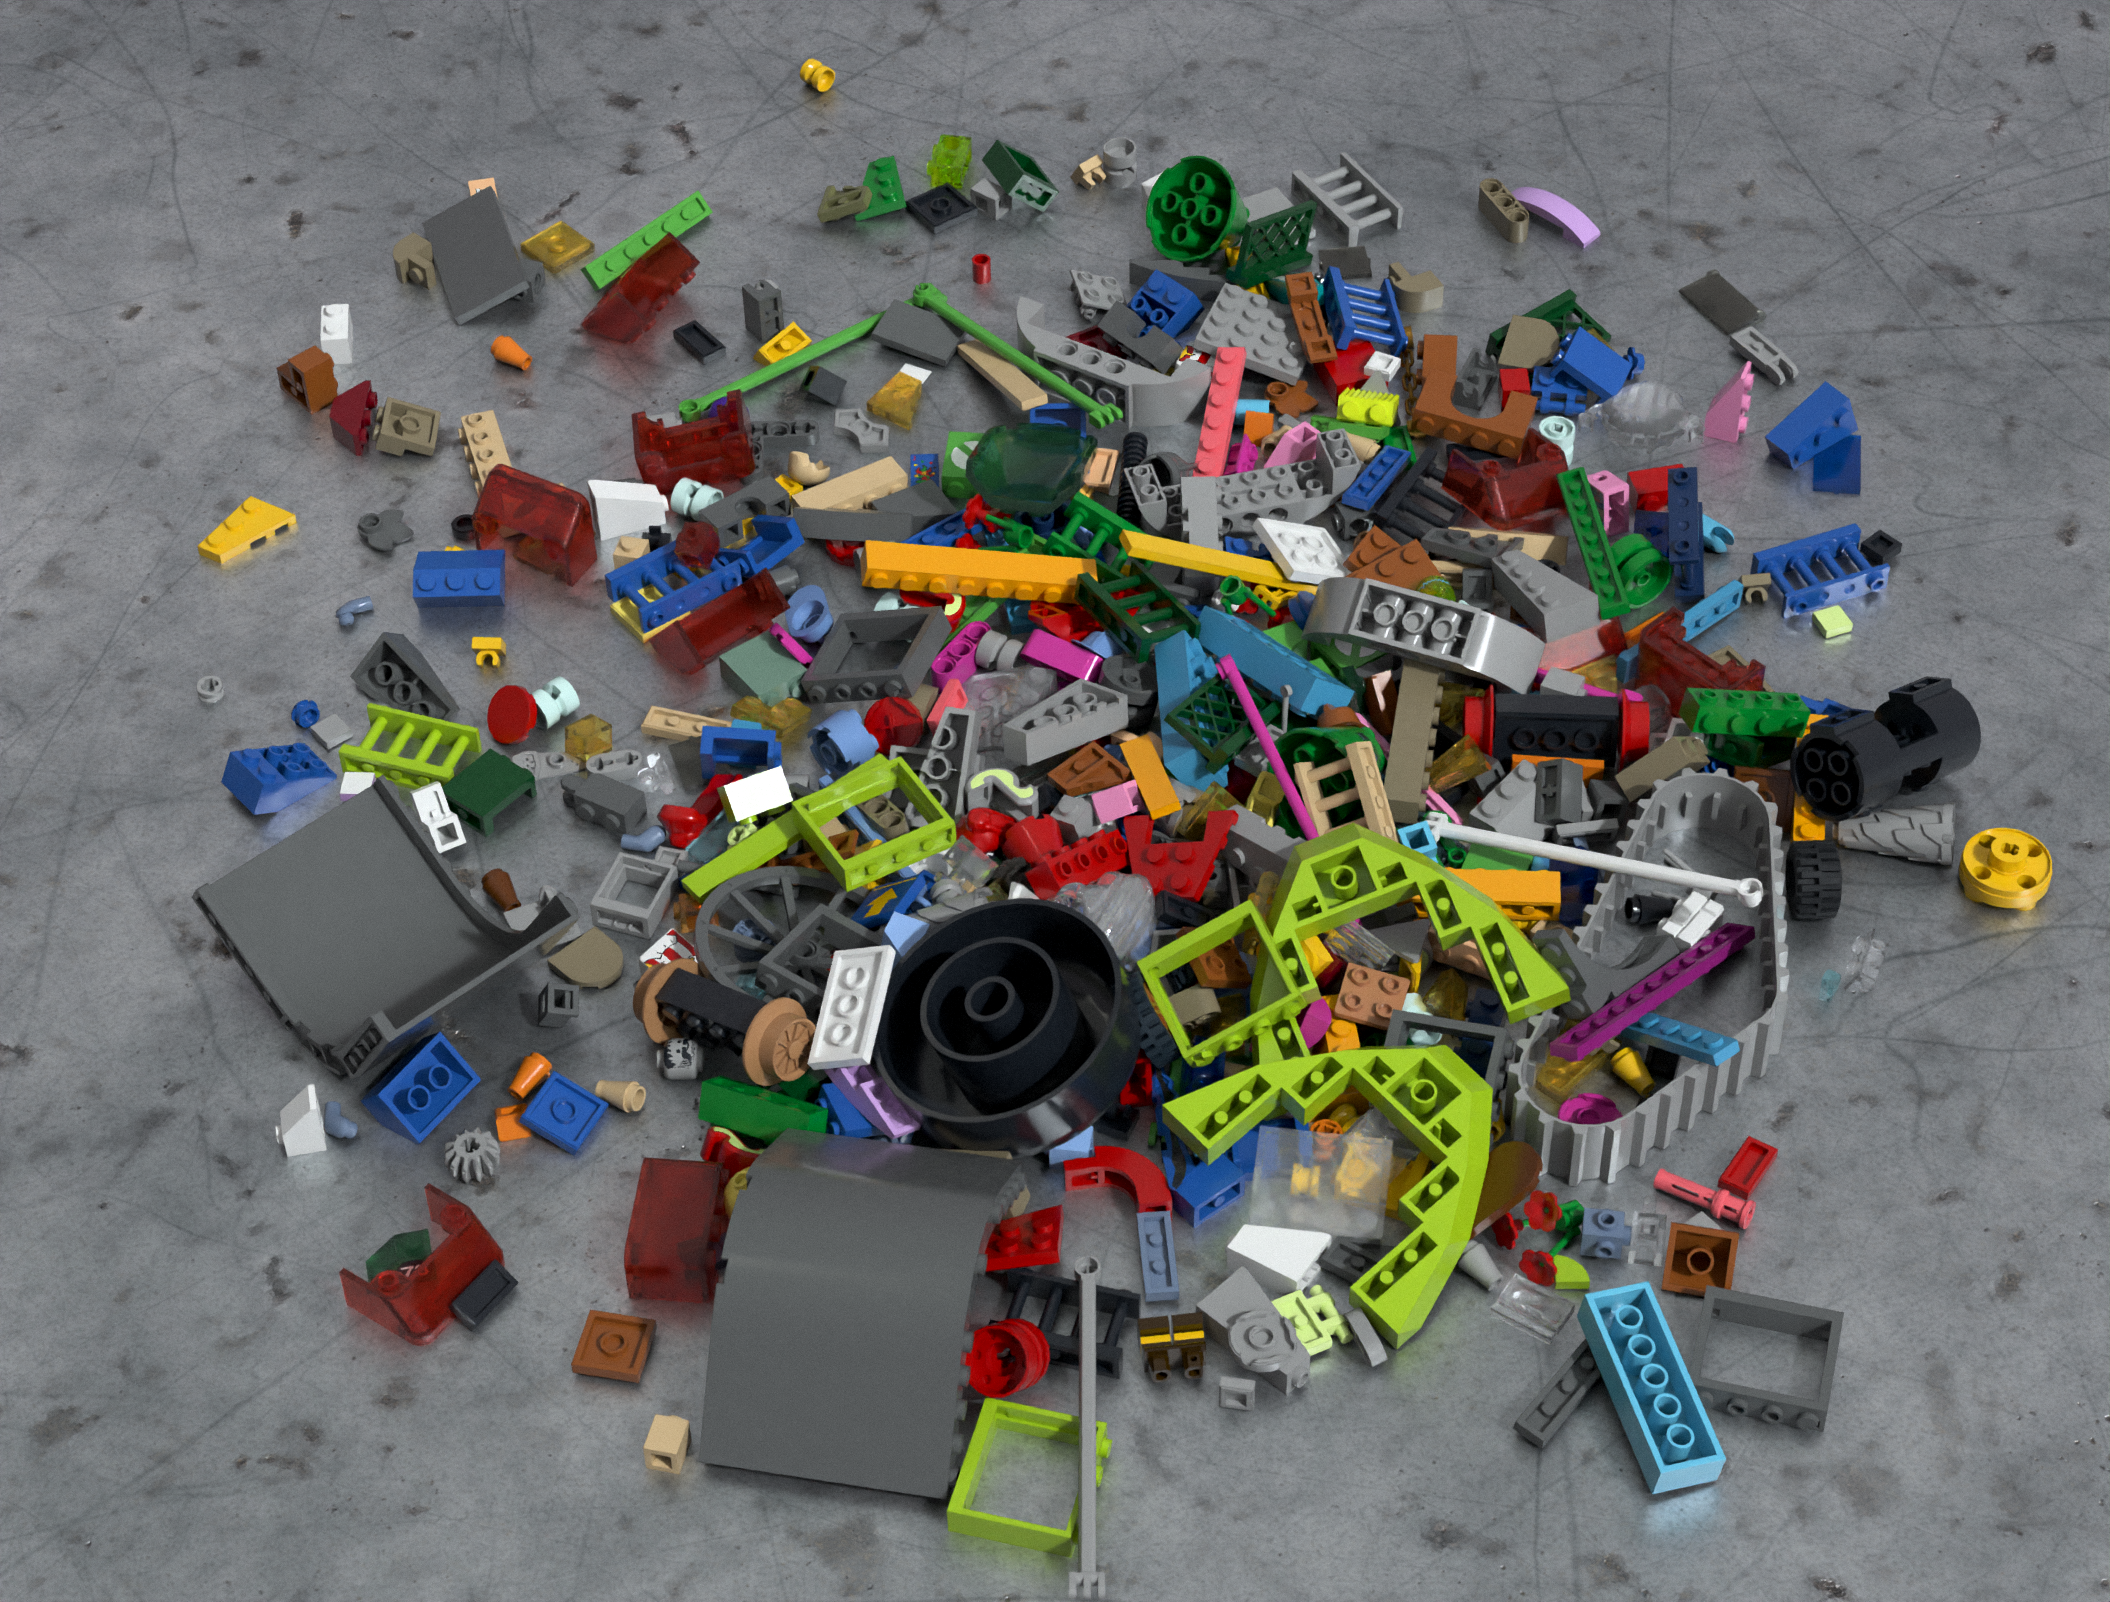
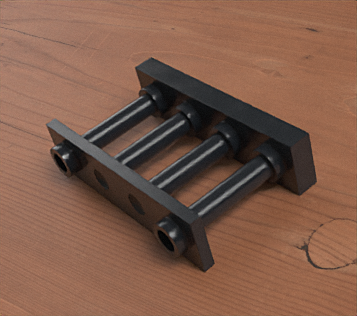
M1427 447L1377 512L1372 527L1375 525L1383 532L1387 528L1389 530L1393 528L1413 540L1417 539L1421 543V539L1426 533L1399 519V512L1404 513L1406 511L1435 528L1448 529L1450 526L1458 527L1474 505L1479 506L1486 495V491L1483 488L1487 478L1482 476L1474 488L1436 468L1437 464L1434 463L1437 451ZM1425 478H1433L1464 495L1466 498L1462 504H1459L1424 485L1425 481L1423 480ZM1419 494L1454 515L1449 521H1446L1412 502L1411 496ZM1430 551L1428 552L1429 558L1433 561L1436 555L1431 554Z
M1028 1268L1008 1269V1292H1012L1014 1295L1005 1319L1020 1318L1027 1296L1047 1300L1038 1328L1043 1332L1049 1344V1364L1079 1371V1311L1070 1336L1050 1332L1060 1303L1079 1307V1282L1077 1280L1035 1272ZM1096 1285V1311L1113 1314L1104 1342L1096 1343V1375L1120 1379L1123 1370V1348L1116 1346L1126 1317L1136 1320L1140 1319L1141 1294L1132 1293L1126 1289L1118 1290ZM990 1319L988 1325L997 1323L999 1321Z

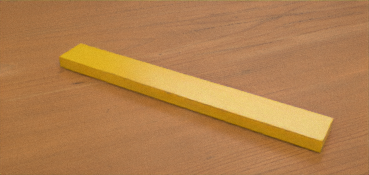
M1124 529L1119 536L1127 555L1131 557L1225 577L1229 575L1238 576L1243 581L1296 592L1307 591L1314 596L1318 588L1317 585L1300 581L1295 583L1288 580L1276 562Z

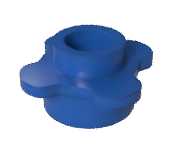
M1629 347L1627 355H1624L1623 358L1632 364L1627 380H1633L1634 375H1640L1643 372L1645 360L1641 353H1635L1634 347Z

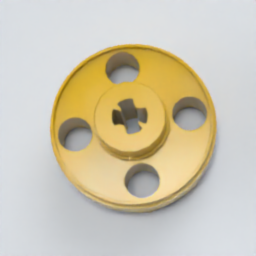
M1991 828L1981 831L1969 839L1962 851L1958 872L1961 883L1964 886V894L1970 900L1984 902L2001 908L2028 911L2035 907L2037 901L2045 895L2049 888L2052 876V859L2047 848L2032 835L2012 828Z

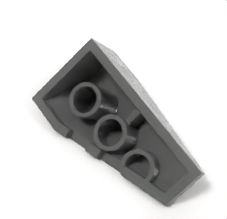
M383 632L350 676L368 696L380 700L394 709L449 722L460 711L459 706L422 653L404 634Z

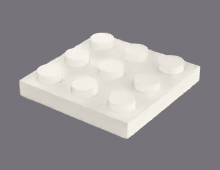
M1258 517L1252 527L1258 534L1259 540L1267 547L1271 557L1278 563L1288 580L1295 583L1299 581L1307 582L1318 586L1324 579L1345 577L1352 573L1343 566L1346 557L1325 528Z

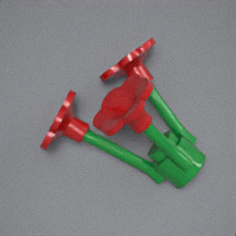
M978 493L966 505V511L962 517V521L965 522V528L971 529L974 524H978L981 520V523L986 525L987 530L992 533L998 529H1004L1003 538L1008 545L982 547L977 540L973 539L970 533H965L962 538L956 540V548L1018 553L1020 548L1026 549L1031 545L1034 533L1031 527L1022 525L1010 518L1013 509L1007 504L1006 499L998 497L995 501H988L985 504L983 495Z
M1229 575L1222 581L1220 591L1223 598L1220 602L1224 606L1226 613L1233 615L1232 604L1240 605L1236 610L1239 614L1246 612L1252 615L1260 607L1269 615L1267 623L1269 629L1295 621L1289 607L1273 610L1261 600L1263 595L1257 597L1253 593L1255 587L1259 585L1258 583L1242 581L1238 576Z
M1536 1190L1531 1193L1530 1201L1524 1204V1213L1529 1217L1528 1219L1521 1220L1517 1218L1513 1220L1512 1215L1507 1212L1491 1224V1227L1496 1234L1498 1245L1500 1247L1505 1246L1507 1250L1515 1248L1518 1232L1523 1231L1524 1227L1530 1226L1534 1230L1542 1229L1545 1232L1553 1231L1554 1229L1566 1232L1565 1236L1548 1253L1542 1251L1534 1252L1531 1249H1526L1522 1253V1260L1519 1262L1520 1270L1527 1274V1278L1532 1284L1539 1285L1541 1283L1549 1287L1554 1283V1276L1557 1274L1553 1258L1572 1238L1581 1234L1579 1226H1582L1584 1208L1577 1200L1557 1205V1197L1554 1193H1544L1541 1190Z

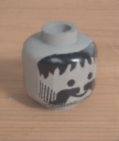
M670 1038L666 1040L664 1050L657 1051V1068L663 1069L665 1077L669 1080H694L699 1072L704 1071V1047L699 1046L698 1042L693 1038Z

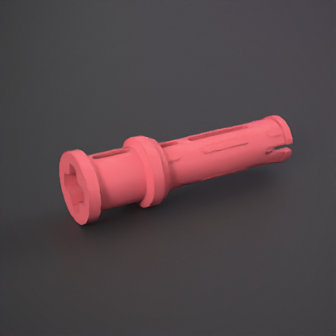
M1660 1169L1654 1180L1653 1188L1660 1189L1685 1201L1710 1210V1214L1713 1217L1729 1219L1738 1223L1739 1227L1744 1230L1749 1226L1753 1218L1756 1202L1753 1200L1746 1202L1731 1196L1728 1190L1720 1189L1717 1192L1667 1172L1665 1169Z

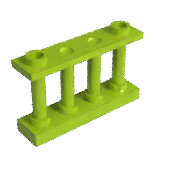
M369 703L367 711L371 728L359 746L356 747L343 743L338 753L343 773L371 772L375 773L376 779L384 775L387 780H391L397 786L416 790L436 781L440 782L443 787L455 777L453 769L464 750L480 753L482 747L478 728ZM382 731L398 734L386 753L371 750ZM410 737L425 740L414 759L399 757ZM437 743L452 747L441 766L426 763Z

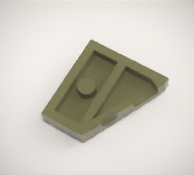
M834 185L827 186L817 213L821 223L830 220L837 221L843 216L864 212L868 209L873 195L869 187L844 186L842 188L843 191H837Z

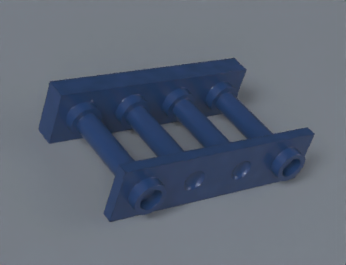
M1697 467L1668 469L1669 564L1674 565L1676 604L1699 602L1701 599H1705L1703 505L1702 502H1698Z

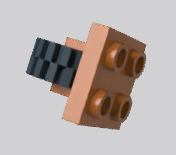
M1182 927L1176 933V936L1179 939L1198 927ZM1233 938L1165 975L1174 994L1197 984H1200L1201 987H1213V989H1246L1253 981L1247 970L1246 963L1242 960L1234 944Z

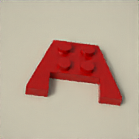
M1208 811L1203 841L1151 844L1154 820H1152L1150 815L1124 816L1123 821L1137 901L1141 905L1156 904L1155 896L1161 890H1166L1189 901L1199 902L1215 869L1213 863L1219 851L1224 850L1228 842L1226 836L1231 826H1235L1238 821L1239 815L1236 811Z

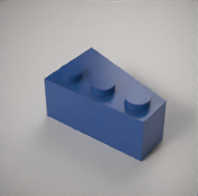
M1825 381L1765 436L1770 453L1794 470L1857 431L1858 427L1850 399Z

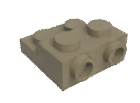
M387 397L384 407H378L375 422L380 423V425L375 424L371 440L376 442L375 449L402 456L405 449L432 456L435 449L441 412Z

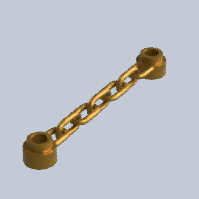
M1405 326L1404 331L1406 336H1408L1407 348L1414 347L1411 326ZM1406 348L1404 352H1401L1399 358L1401 359V367L1406 368V373L1402 376L1403 390L1409 392V397L1405 400V411L1407 415L1413 418L1415 408L1411 407L1410 412L1409 402L1411 406H1414V401L1417 404L1418 398L1413 396V391L1417 389L1418 385H1416V375L1410 372V367L1414 364V354L1412 350ZM1408 353H1409V355H1410V363H1409V360H1408V359H1405V364H1404V363H1403V354H1404V357H1405V358H1408ZM1411 377H1412V378H1413V387H1412V384H1411V383H1408V388H1407V386H1406V378H1407V381L1410 382V381H1411ZM1407 420L1410 437L1415 436V439L1426 437V434L1410 430L1412 420Z

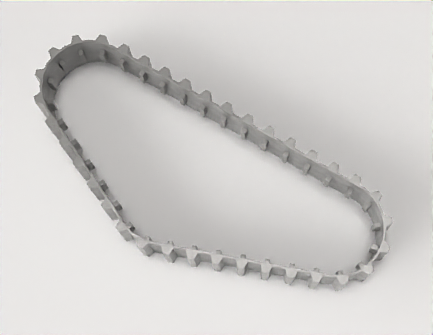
M1690 767L1683 768L1681 776L1673 778L1668 782L1657 779L1652 785L1651 798L1638 801L1635 820L1628 821L1625 841H1618L1615 856L1644 862L1648 849L1658 839L1675 831L1693 828L1710 829L1728 834L1741 841L1751 850L1756 858V869H1760L1758 880L1762 883L1764 896L1761 897L1762 900L1759 902L1758 915L1762 916L1759 939H1763L1760 963H1764L1761 987H1765L1762 1011H1765V1014L1732 1037L1738 1041L1740 1048L1738 1053L1717 1067L1699 1061L1627 1115L1601 1124H1576L1562 1121L1536 1106L1527 1095L1529 1088L1535 1084L1536 1074L1541 1064L1546 1062L1547 1052L1550 1048L1549 1043L1557 1039L1558 1030L1563 1020L1568 1017L1561 1005L1538 1013L1537 1016H1531L1527 1023L1526 1038L1518 1039L1515 1061L1513 1064H1509L1504 1121L1506 1125L1511 1127L1509 1142H1525L1540 1155L1543 1169L1542 1172H1539L1538 1176L1549 1172L1556 1176L1564 1177L1568 1186L1577 1187L1581 1180L1600 1178L1607 1184L1615 1182L1616 1172L1622 1170L1628 1164L1638 1168L1645 1164L1646 1151L1651 1147L1656 1146L1661 1149L1668 1147L1671 1133L1677 1128L1685 1131L1691 1130L1694 1127L1695 1115L1701 1110L1711 1114L1718 1109L1719 1097L1724 1093L1734 1096L1741 1093L1744 1078L1749 1075L1758 1078L1766 1074L1768 1056L1779 1054L1789 998L1787 988L1790 976L1789 969L1786 968L1788 945L1784 944L1787 921L1783 920L1786 897L1782 896L1785 875L1781 873L1784 857L1783 850H1780L1782 827L1776 826L1778 812L1776 803L1764 801L1758 793L1759 784L1755 781L1743 783L1735 778H1731L1728 776L1727 769L1718 768L1714 773H1696ZM1605 870L1604 883H1597L1594 889L1593 905H1586L1583 912L1582 926H1575L1572 934L1574 944L1591 960H1594L1596 953H1600L1602 941L1607 931H1611L1613 919L1618 909H1622L1624 897L1628 889L1632 888L1635 876Z

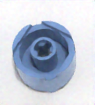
M854 709L848 711L838 710L808 732V738L812 736L813 744L809 746L812 755L826 773L830 774L834 771L839 776L836 779H840L873 758L875 751L879 748L877 739L868 733L862 724L860 715Z

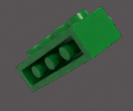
M1686 688L1679 711L1680 717L1693 733L1803 738L1811 713L1797 693Z
M722 1075L702 1081L698 1119L710 1122L711 1127L719 1126L737 1131V1135L741 1137H757L763 1139L764 1144L769 1146L787 1128L820 1133L826 1132L827 1108Z

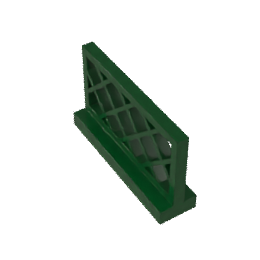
M1309 200L1246 223L1237 263L1227 268L1225 278L1247 289L1310 265L1313 254L1306 251L1317 202Z
M1570 289L1522 315L1524 317L1542 319L1549 322L1553 327L1561 328V334H1558L1560 341L1565 336V329L1576 330L1579 326L1587 332L1598 335L1599 338L1597 339L1604 344L1610 342L1612 336L1575 302L1577 295ZM1574 313L1581 320V323L1566 321V317ZM1510 323L1490 333L1485 350L1486 354L1500 358ZM1549 363L1545 367H1553V364ZM1528 372L1529 383L1531 387L1533 382V375H1531Z
M1219 673L1168 713L1164 719L1166 723L1210 760L1205 768L1213 775L1233 760L1257 737L1234 688H1224L1223 679ZM1229 678L1225 679V681H1226L1230 686H1232V684H1231ZM1246 685L1265 726L1273 725L1282 713V704L1275 700L1269 705ZM1208 693L1218 695L1219 701L1209 699ZM1227 697L1236 699L1237 705L1229 704ZM1194 705L1203 707L1205 713L1195 711ZM1212 709L1222 711L1223 717L1215 716ZM1231 713L1240 715L1242 721L1232 719ZM1178 717L1189 719L1190 725L1184 724ZM1198 721L1208 723L1209 729L1199 727ZM1217 725L1226 727L1228 733L1218 731ZM1202 737L1212 739L1214 747L1212 748Z

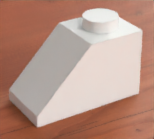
M307 1085L280 1111L281 1125L275 1126L278 1145H285L287 1157L327 1150L324 1123L315 1085Z

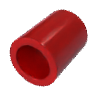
M977 254L972 258L973 281L977 284H986L991 281V259L986 254Z

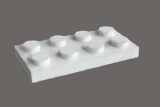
M890 945L834 952L807 1063L813 1070L870 1064L896 951Z

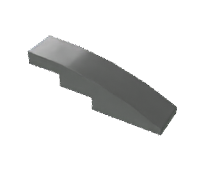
M1129 260V284L1139 287L1143 286L1156 269L1195 293L1197 298L1202 301L1215 302L1225 283L1236 285V283L1225 278L1226 275H1210V268L1183 267V262Z
M793 508V518H795L802 536L806 538L883 542L894 540L895 543H900L912 537L913 514L867 509Z

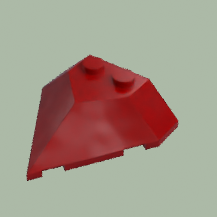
M1130 588L1110 593L1116 600L1141 594ZM1031 601L1028 619L1046 633L1072 643L1071 639L1081 642L1094 631H1105L1081 605ZM1140 606L1127 609L1126 611L1131 616H1134Z

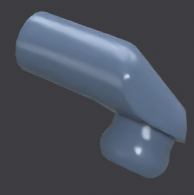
M370 596L350 600L337 609L336 618L339 619V624L343 627L352 625L354 623V614L373 610Z
M653 825L639 836L623 834L621 848L651 852L665 840L666 830L660 825Z
M330 1101L325 1104L324 1127L326 1132L338 1138H354L357 1134L358 1126L355 1122H350L348 1118L341 1116V1104L336 1101Z

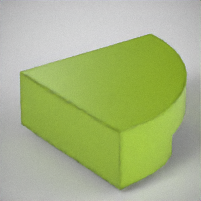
M1556 1255L1553 1258V1264L1557 1268V1274L1554 1276L1555 1289H1589L1590 1279L1582 1265L1571 1258Z

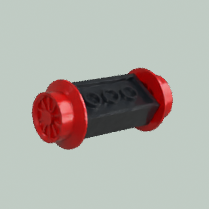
M1489 685L1483 696H1464L1462 725L1464 743L1462 756L1472 757L1481 751L1492 757L1493 752V758L1499 760L1500 764L1511 765L1512 754L1604 760V768H1615L1616 764L1617 773H1620L1627 762H1636L1648 754L1650 729L1648 701H1629L1625 690L1621 688L1618 697L1495 693L1494 708L1493 685Z

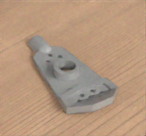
M523 751L513 756L512 762L521 768L530 770L535 777V781L586 771V762L594 755H589L585 751L544 753ZM556 760H563L560 763H554Z

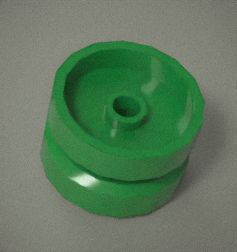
M1633 533L1624 536L1610 547L1630 609H1638L1654 601L1664 591L1671 579L1673 565L1669 564V559L1642 534Z

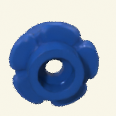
M305 699L298 702L291 712V719L295 721V724L301 725L304 728L316 724L320 717L318 706L313 700L308 701Z

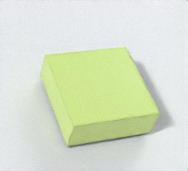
M1839 605L1813 612L1812 621L1825 638L1852 631L1853 623Z

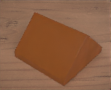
M1671 1222L1661 1289L1704 1297L1707 1285L1731 1290L1739 1233Z

